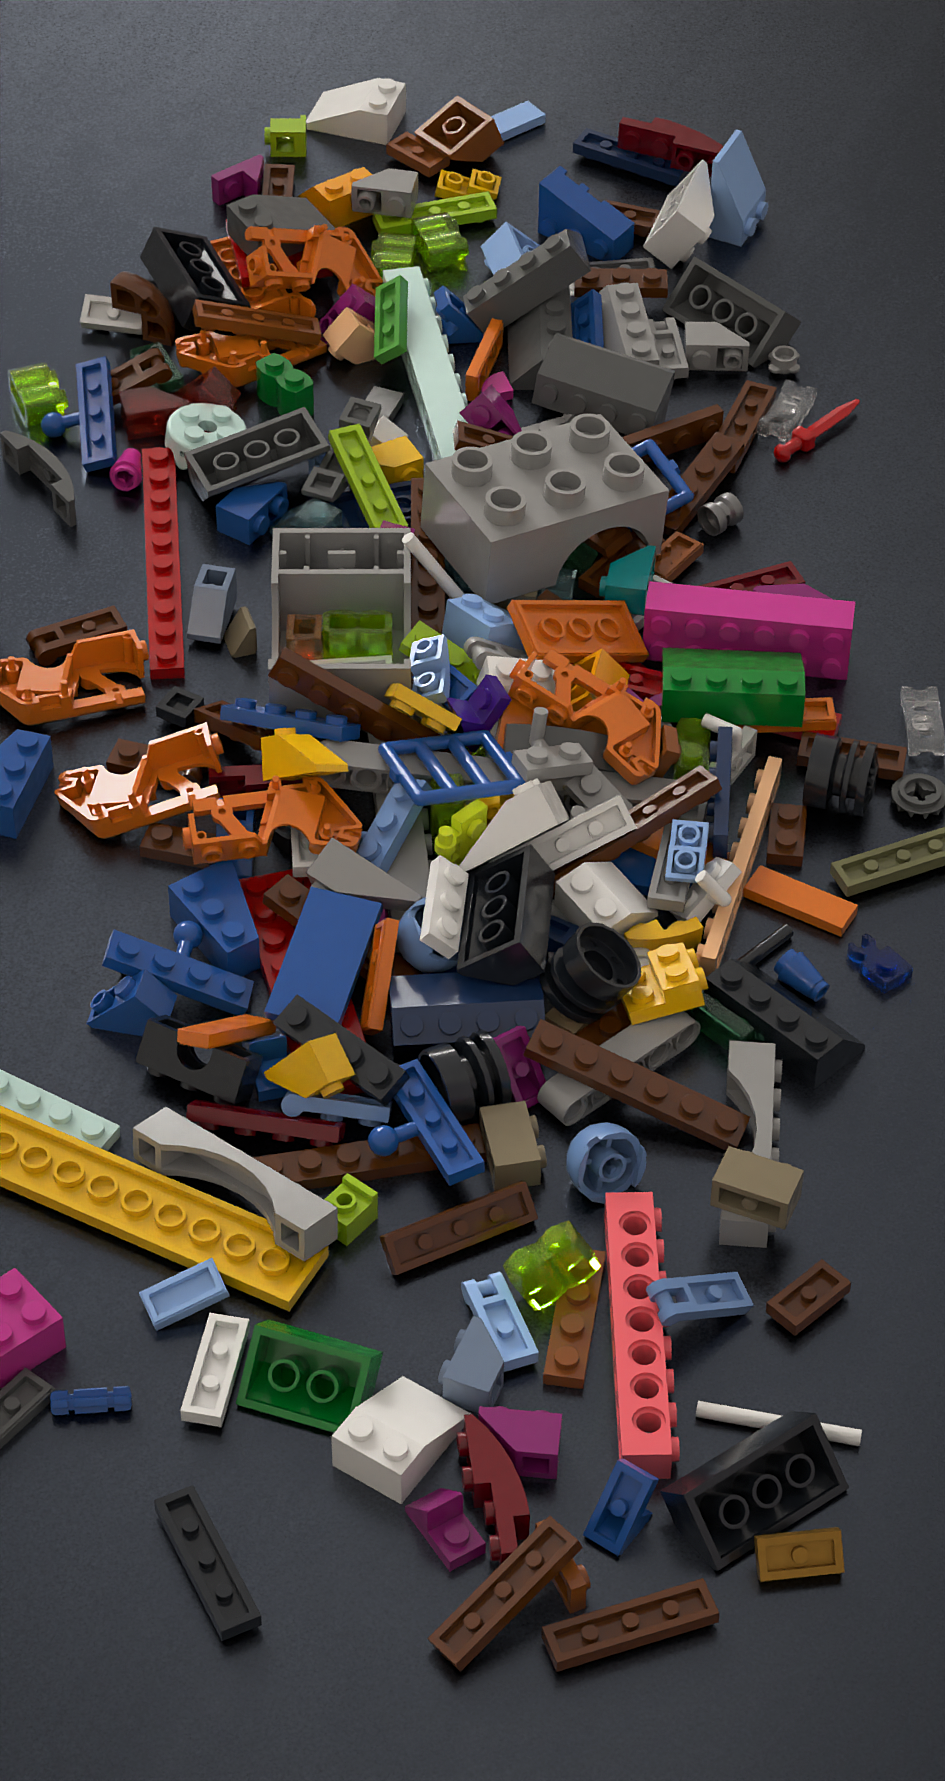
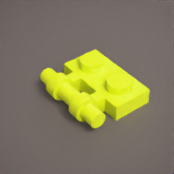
M479 799L474 800L451 816V826L439 828L438 836L434 842V849L438 856L441 855L458 866L461 864L487 828L488 806Z

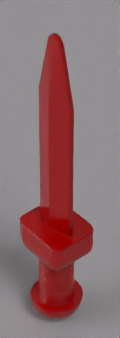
M855 399L835 408L808 428L796 427L792 431V439L784 445L778 444L775 447L774 457L776 460L787 462L790 460L791 455L799 449L805 452L815 447V438L847 417L860 403V400Z

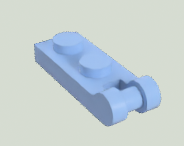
M502 1273L489 1274L486 1280L476 1282L474 1279L462 1282L463 1298L466 1304L470 1306L473 1315L480 1317L504 1360V1372L539 1362V1351Z

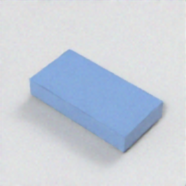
M526 101L491 117L494 118L503 141L544 124L546 114L529 101Z
M213 1258L139 1292L156 1331L230 1296Z

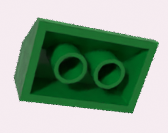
M269 1319L254 1325L236 1405L334 1433L357 1406L372 1397L383 1352Z

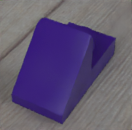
M486 674L468 701L447 698L450 712L462 718L456 729L458 733L488 730L490 732L512 699L497 676ZM480 745L467 746L469 751L474 753L480 747Z

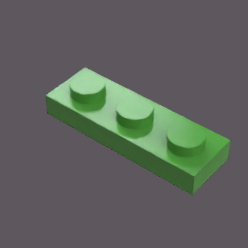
M401 275L376 287L374 358L381 365L407 352L408 281Z

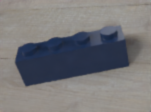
M458 972L391 976L389 1004L392 1052L422 1051L444 1042L450 1044L455 1049V1041L461 1036L469 1037L473 1032L484 1030L494 1038L516 1026H525L531 1039L540 1019L545 1021L544 997L540 984V975L514 986L462 976Z

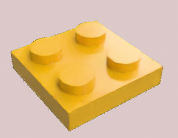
M400 683L390 684L384 694L385 698L391 700L389 706L407 716L415 714L421 717L420 723L437 733L443 734L445 731H456L462 720L457 715Z

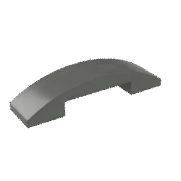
M351 396L339 418V428L360 423L370 444L381 413V404ZM331 445L330 451L325 454L320 466L313 467L301 491L303 495L333 503L341 496L349 483Z
M7 430L0 432L3 459L19 475L31 470L52 491L54 511L70 527L77 524L74 487L64 465L54 454L34 440Z
M506 724L503 750L513 754L515 750L530 748L529 738L532 724ZM546 725L544 740L549 746L561 745L566 742L579 743L599 771L616 772L603 759L608 735Z

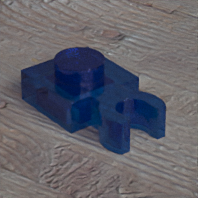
M866 933L862 935L861 946L863 948H858L852 942L848 944L847 955L849 959L860 963L859 972L884 994L912 977L913 966L889 946L879 950L876 947L875 939L871 935Z

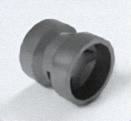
M726 492L716 497L714 503L709 502L699 507L697 517L703 530L711 536H716L724 532L727 526H733L742 521L744 511L737 497L732 493Z

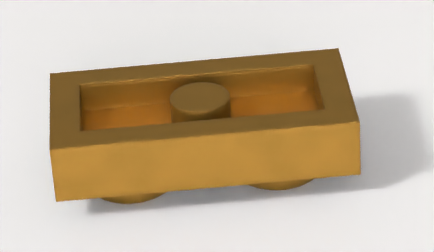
M838 1527L754 1536L757 1578L760 1582L845 1573L842 1534Z

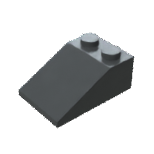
M253 194L226 205L228 235L247 255L262 246V242L247 241L245 239V231L250 226L268 227V229L308 230L314 225L327 224V230L336 229L307 198ZM281 243V248L287 257L303 251L305 246L304 244ZM267 252L269 264H271L274 262V260L272 259L271 255Z

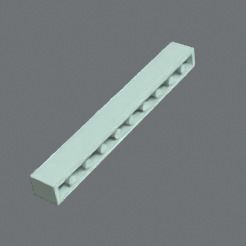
M419 266L383 270V284L399 275L408 281L407 352L401 355L434 460L453 456L457 451L454 450L453 429L457 420L467 423L459 412L468 405L466 393H460L461 379L459 373H455L453 354H448V339L446 334L442 335L441 317L439 315L435 316L436 303L434 297H430L428 278H423Z

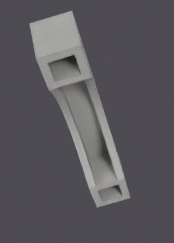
M730 1041L726 1095L735 1103L741 1113L751 1117L748 1126L753 1138L754 1148L752 1153L779 1162V1148L772 1147V1141H779L780 1118H773V1111L780 1112L781 1089L774 1088V1082L781 1083L782 1060L775 1059L776 1044ZM721 1209L719 1245L767 1248L768 1232H776L775 1226Z
M168 1107L161 1109L133 1127V1154L135 1160L162 1175L201 1179L221 1185L240 1194L255 1205L265 1216L273 1231L275 1244L304 1262L337 1239L338 1208Z

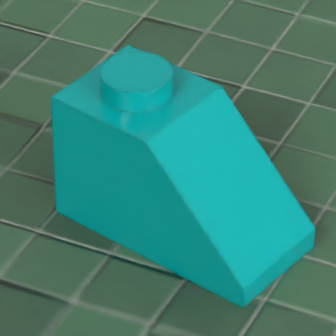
M646 546L611 562L608 576L601 577L599 596L605 597V600H625L630 614L644 616L649 581H653L655 573L656 546Z

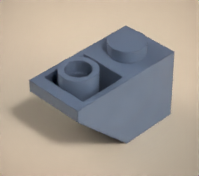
M202 564L194 585L187 639L221 644L237 601L236 568Z
M473 1315L467 1329H460L453 1349L455 1353L451 1361L446 1359L443 1362L439 1372L438 1383L443 1384L444 1399L460 1408L478 1413L479 1406H494L504 1386V1360L482 1319Z

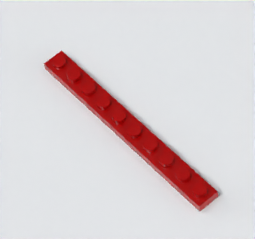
M170 448L142 449L150 680L185 678L176 464L174 454Z

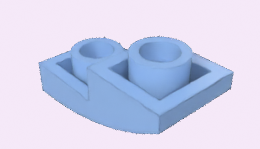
M442 634L412 642L410 653L411 672L414 675L412 691L435 704L447 702L450 692V662L447 638Z
M673 819L665 874L666 881L697 883L695 877L705 867L709 822Z

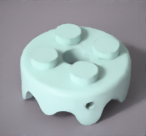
M209 403L185 405L175 410L168 419L165 447H169L172 450L178 468L185 470L187 469L185 452L243 431L247 427L244 421L227 406Z

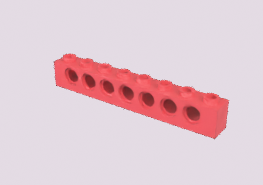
M606 1192L604 1228L619 1459H626L659 1479H671L672 1462H679L680 1457L679 1437H671V1428L677 1427L676 1402L668 1401V1394H674V1370L666 1369L665 1361L672 1358L671 1336H664L663 1327L669 1326L661 1324L657 1315L659 1308L656 1302L650 1301L645 1291L646 1287L652 1282L667 1278L666 1271H659L658 1263H664V1240L656 1239V1232L662 1231L661 1208H654L653 1192Z

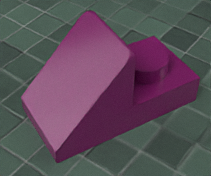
M261 154L211 175L212 200L220 206L243 195L245 197L253 194L261 195L264 179V157Z
M516 1026L493 1039L501 1051L509 1073L512 1089L511 1103L525 1101L527 1108L539 1103L537 1100L538 1093L546 1080L540 1064L523 1056L530 1038L525 1026Z
M439 1488L405 1506L407 1515L449 1571L486 1553V1542L463 1513V1495L461 1492Z

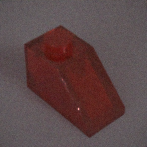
M214 366L176 391L163 410V413L170 417L175 410L195 403L224 405L235 412L237 407L234 404L241 393Z
M151 386L119 391L120 415L128 440L166 434V426L170 415L175 410L185 405H190L189 401Z

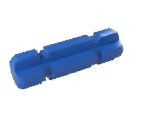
M128 1386L113 1387V1391H107V1387L74 1389V1394H68V1390L53 1391L50 1396L51 1412L54 1415H68L69 1410H75V1414L108 1412V1408L113 1407L114 1411H128L132 1406L131 1390Z

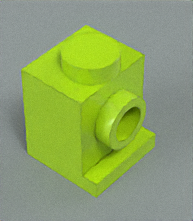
M300 115V118H271L270 127H265L264 132L265 145H270L271 157H306V115Z
M348 1173L342 1177V1183L324 1199L338 1208L337 1240L346 1246L378 1218V1193Z

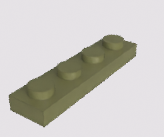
M945 827L832 862L830 874L846 897L945 866Z

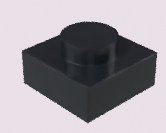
M174 686L156 706V717L187 728L194 720V709L204 706V697Z

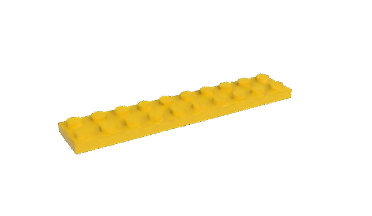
M0 1106V1186L187 1268L213 1258L224 1284L290 1312L329 1256V1246H326L304 1262L275 1244L273 1231L265 1218Z

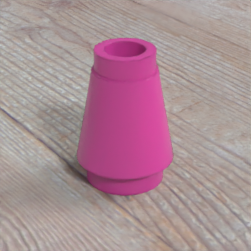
M134 448L124 450L110 469V479L119 490L129 491L141 483L142 457L138 450Z

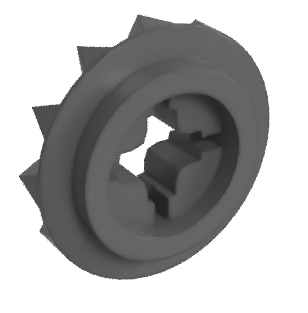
M908 774L899 778L893 784L891 802L897 804L898 812L908 811L910 818L915 814L921 815L924 819L929 814L938 816L941 809L945 808V785L939 779L927 774ZM915 791H917L918 795H920L921 798L925 800L919 801L918 798L914 796Z

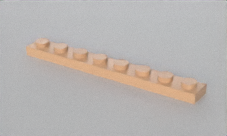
M768 756L764 770H757L754 790H757L756 794H749L746 806V814H749L748 818H741L738 829L740 842H733L729 861L734 863L742 873L727 889L732 899L731 903L726 907L717 904L713 906L712 913L715 914V917H708L704 929L703 938L706 939V943H699L697 948L698 964L703 968L705 977L720 967L743 897V888L748 882L771 813V803H774L780 785L781 758Z

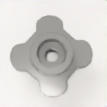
M786 345L774 348L768 355V359L771 360L769 371L780 374L797 373L800 370V365L797 364V360L800 357L799 353L793 347Z

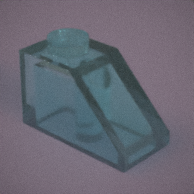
M313 498L289 510L270 527V533L273 534V528H342V510L317 498Z

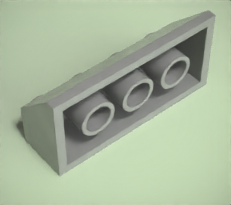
M620 283L605 286L599 292L602 298L604 348L659 366L660 359L638 283Z

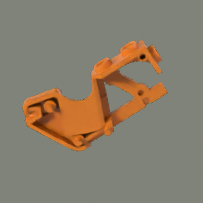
M327 224L314 225L308 230L268 229V227L250 226L245 231V239L247 241L262 242V246L246 257L251 287H265L266 290L282 288L292 289L294 292H303L309 290L310 285L315 283L320 269H328L339 278L337 294L340 297L352 284L375 296L376 287L380 286L383 280L356 234L350 228L337 227L335 230H327ZM281 243L305 245L302 259L296 263L297 268L289 261L281 248ZM267 252L271 255L272 259L279 268L278 271H276L277 268L274 264H269Z
M291 292L253 307L255 309L313 318L316 315V307L313 301L309 298L307 299L299 292ZM201 330L200 333L180 337L175 340L176 356L181 367L200 371L203 375L233 388L256 381V361L270 355L269 351L277 347L289 350L280 355L288 359L292 366L327 352V344L321 340L319 345H299L288 340L278 339L272 341L261 336L248 334L245 336H228L206 330Z
M132 629L77 640L72 652L67 653L64 663L54 668L37 666L27 658L9 656L7 659H0V705L21 723L36 725L145 703V693L142 687L126 690L123 685L116 684L102 674L128 672L135 674L140 679L145 678L144 661L149 660L147 644L145 640L139 641L135 630ZM79 681L84 689L93 690L97 688L105 693L74 700V697H78Z
M550 649L542 663L555 670L553 674L555 694L532 681L533 672L531 669L538 654L533 651L526 662L519 659L509 676L514 681L508 695L532 710L536 707L546 708L548 710L547 719L559 727L579 729L591 721L599 719L604 724L608 734L603 759L632 785H637L655 774L659 766L661 710L655 702L647 697L642 702L626 692L628 688L626 678L621 677L619 681L609 685L579 665H571L569 659ZM574 682L598 698L587 703L583 708L572 714L573 706L570 703L571 684Z
M206 722L149 741L147 754L142 756L138 767L128 774L116 775L110 773L102 765L69 770L59 775V789H56L54 792L59 804L94 835L103 839L110 838L193 810L192 800L216 797L217 800L221 798L216 784L201 789L199 784L192 783L179 774V772L195 767H209L215 769L217 773L222 772L219 755L224 753V749L218 733L211 734ZM159 781L163 789H174L180 793L178 797L148 806L149 802L157 800L156 789Z
M273 776L266 791L223 796V799L217 800L216 797L192 800L193 813L188 814V827L182 828L184 849L192 850L194 865L243 858L250 859L259 856L267 857L274 831L281 826H291L302 832L309 841V851L312 854L318 855L331 838L357 852L362 836V823L328 783L318 776L302 777V783L283 786L279 777ZM264 808L258 835L255 832L247 831L233 815V812ZM211 815L212 820L220 824L229 836L207 838V834L204 831H196L194 817Z

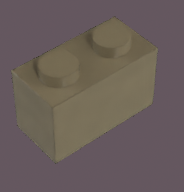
M520 1101L480 1107L479 1126L487 1152L486 1161L494 1191L519 1181H525L527 1186L540 1185L541 1169L547 1168L546 1152L544 1145H537L536 1139L539 1138L537 1119L535 1115L529 1116L526 1102Z
M729 1146L712 1180L710 1205L785 1230L801 1197L804 1170L787 1163H780L756 1155L750 1151H743Z

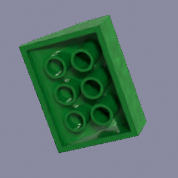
M662 648L661 722L701 723L704 715L710 714L734 725L802 727L805 705V671L801 653Z

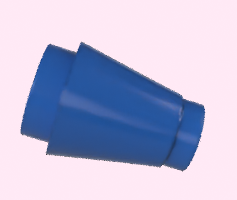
M794 949L788 950L781 956L774 967V972L778 975L780 982L811 998L814 1002L819 1001L830 987L803 952L798 953Z

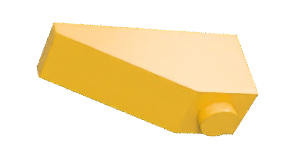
M296 728L274 729L275 735L261 738L263 781H272L273 776H278L281 781L301 780L302 777H319L348 772V764L310 734H296Z

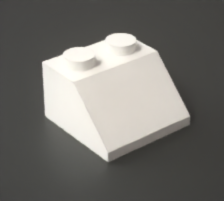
M584 862L556 881L555 906L571 923L580 927L590 922L602 923L616 930L624 937V933L638 923L646 924L658 916V911L653 908H647V899L612 862Z

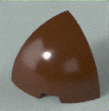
M128 271L117 274L110 282L112 308L141 314L143 340L172 346L176 338V322L171 306L162 292L150 281Z

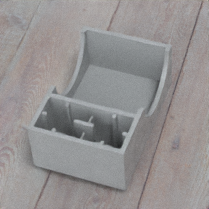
M581 414L574 417L570 423L541 431L524 430L515 434L512 439L481 448L464 447L458 449L453 456L425 463L420 527L474 594L494 604L556 585L559 572L569 555L586 539L609 528L630 527L646 546H656V555L660 554L669 489L602 414Z
M273 528L271 572L272 659H268V674L284 647L307 660L392 655L393 664L316 665L387 705L390 704L391 700L385 698L384 694L390 684L400 683L411 689V659L398 650L401 642L411 631V551L402 542L403 537L411 532V528ZM311 615V621H330L333 615H341V626L333 640L329 642L299 634V622L302 617ZM268 676L269 703L286 705V711L294 713L296 709L317 711V717L326 718V715L335 714L313 703L310 699L294 690L284 687L278 681Z

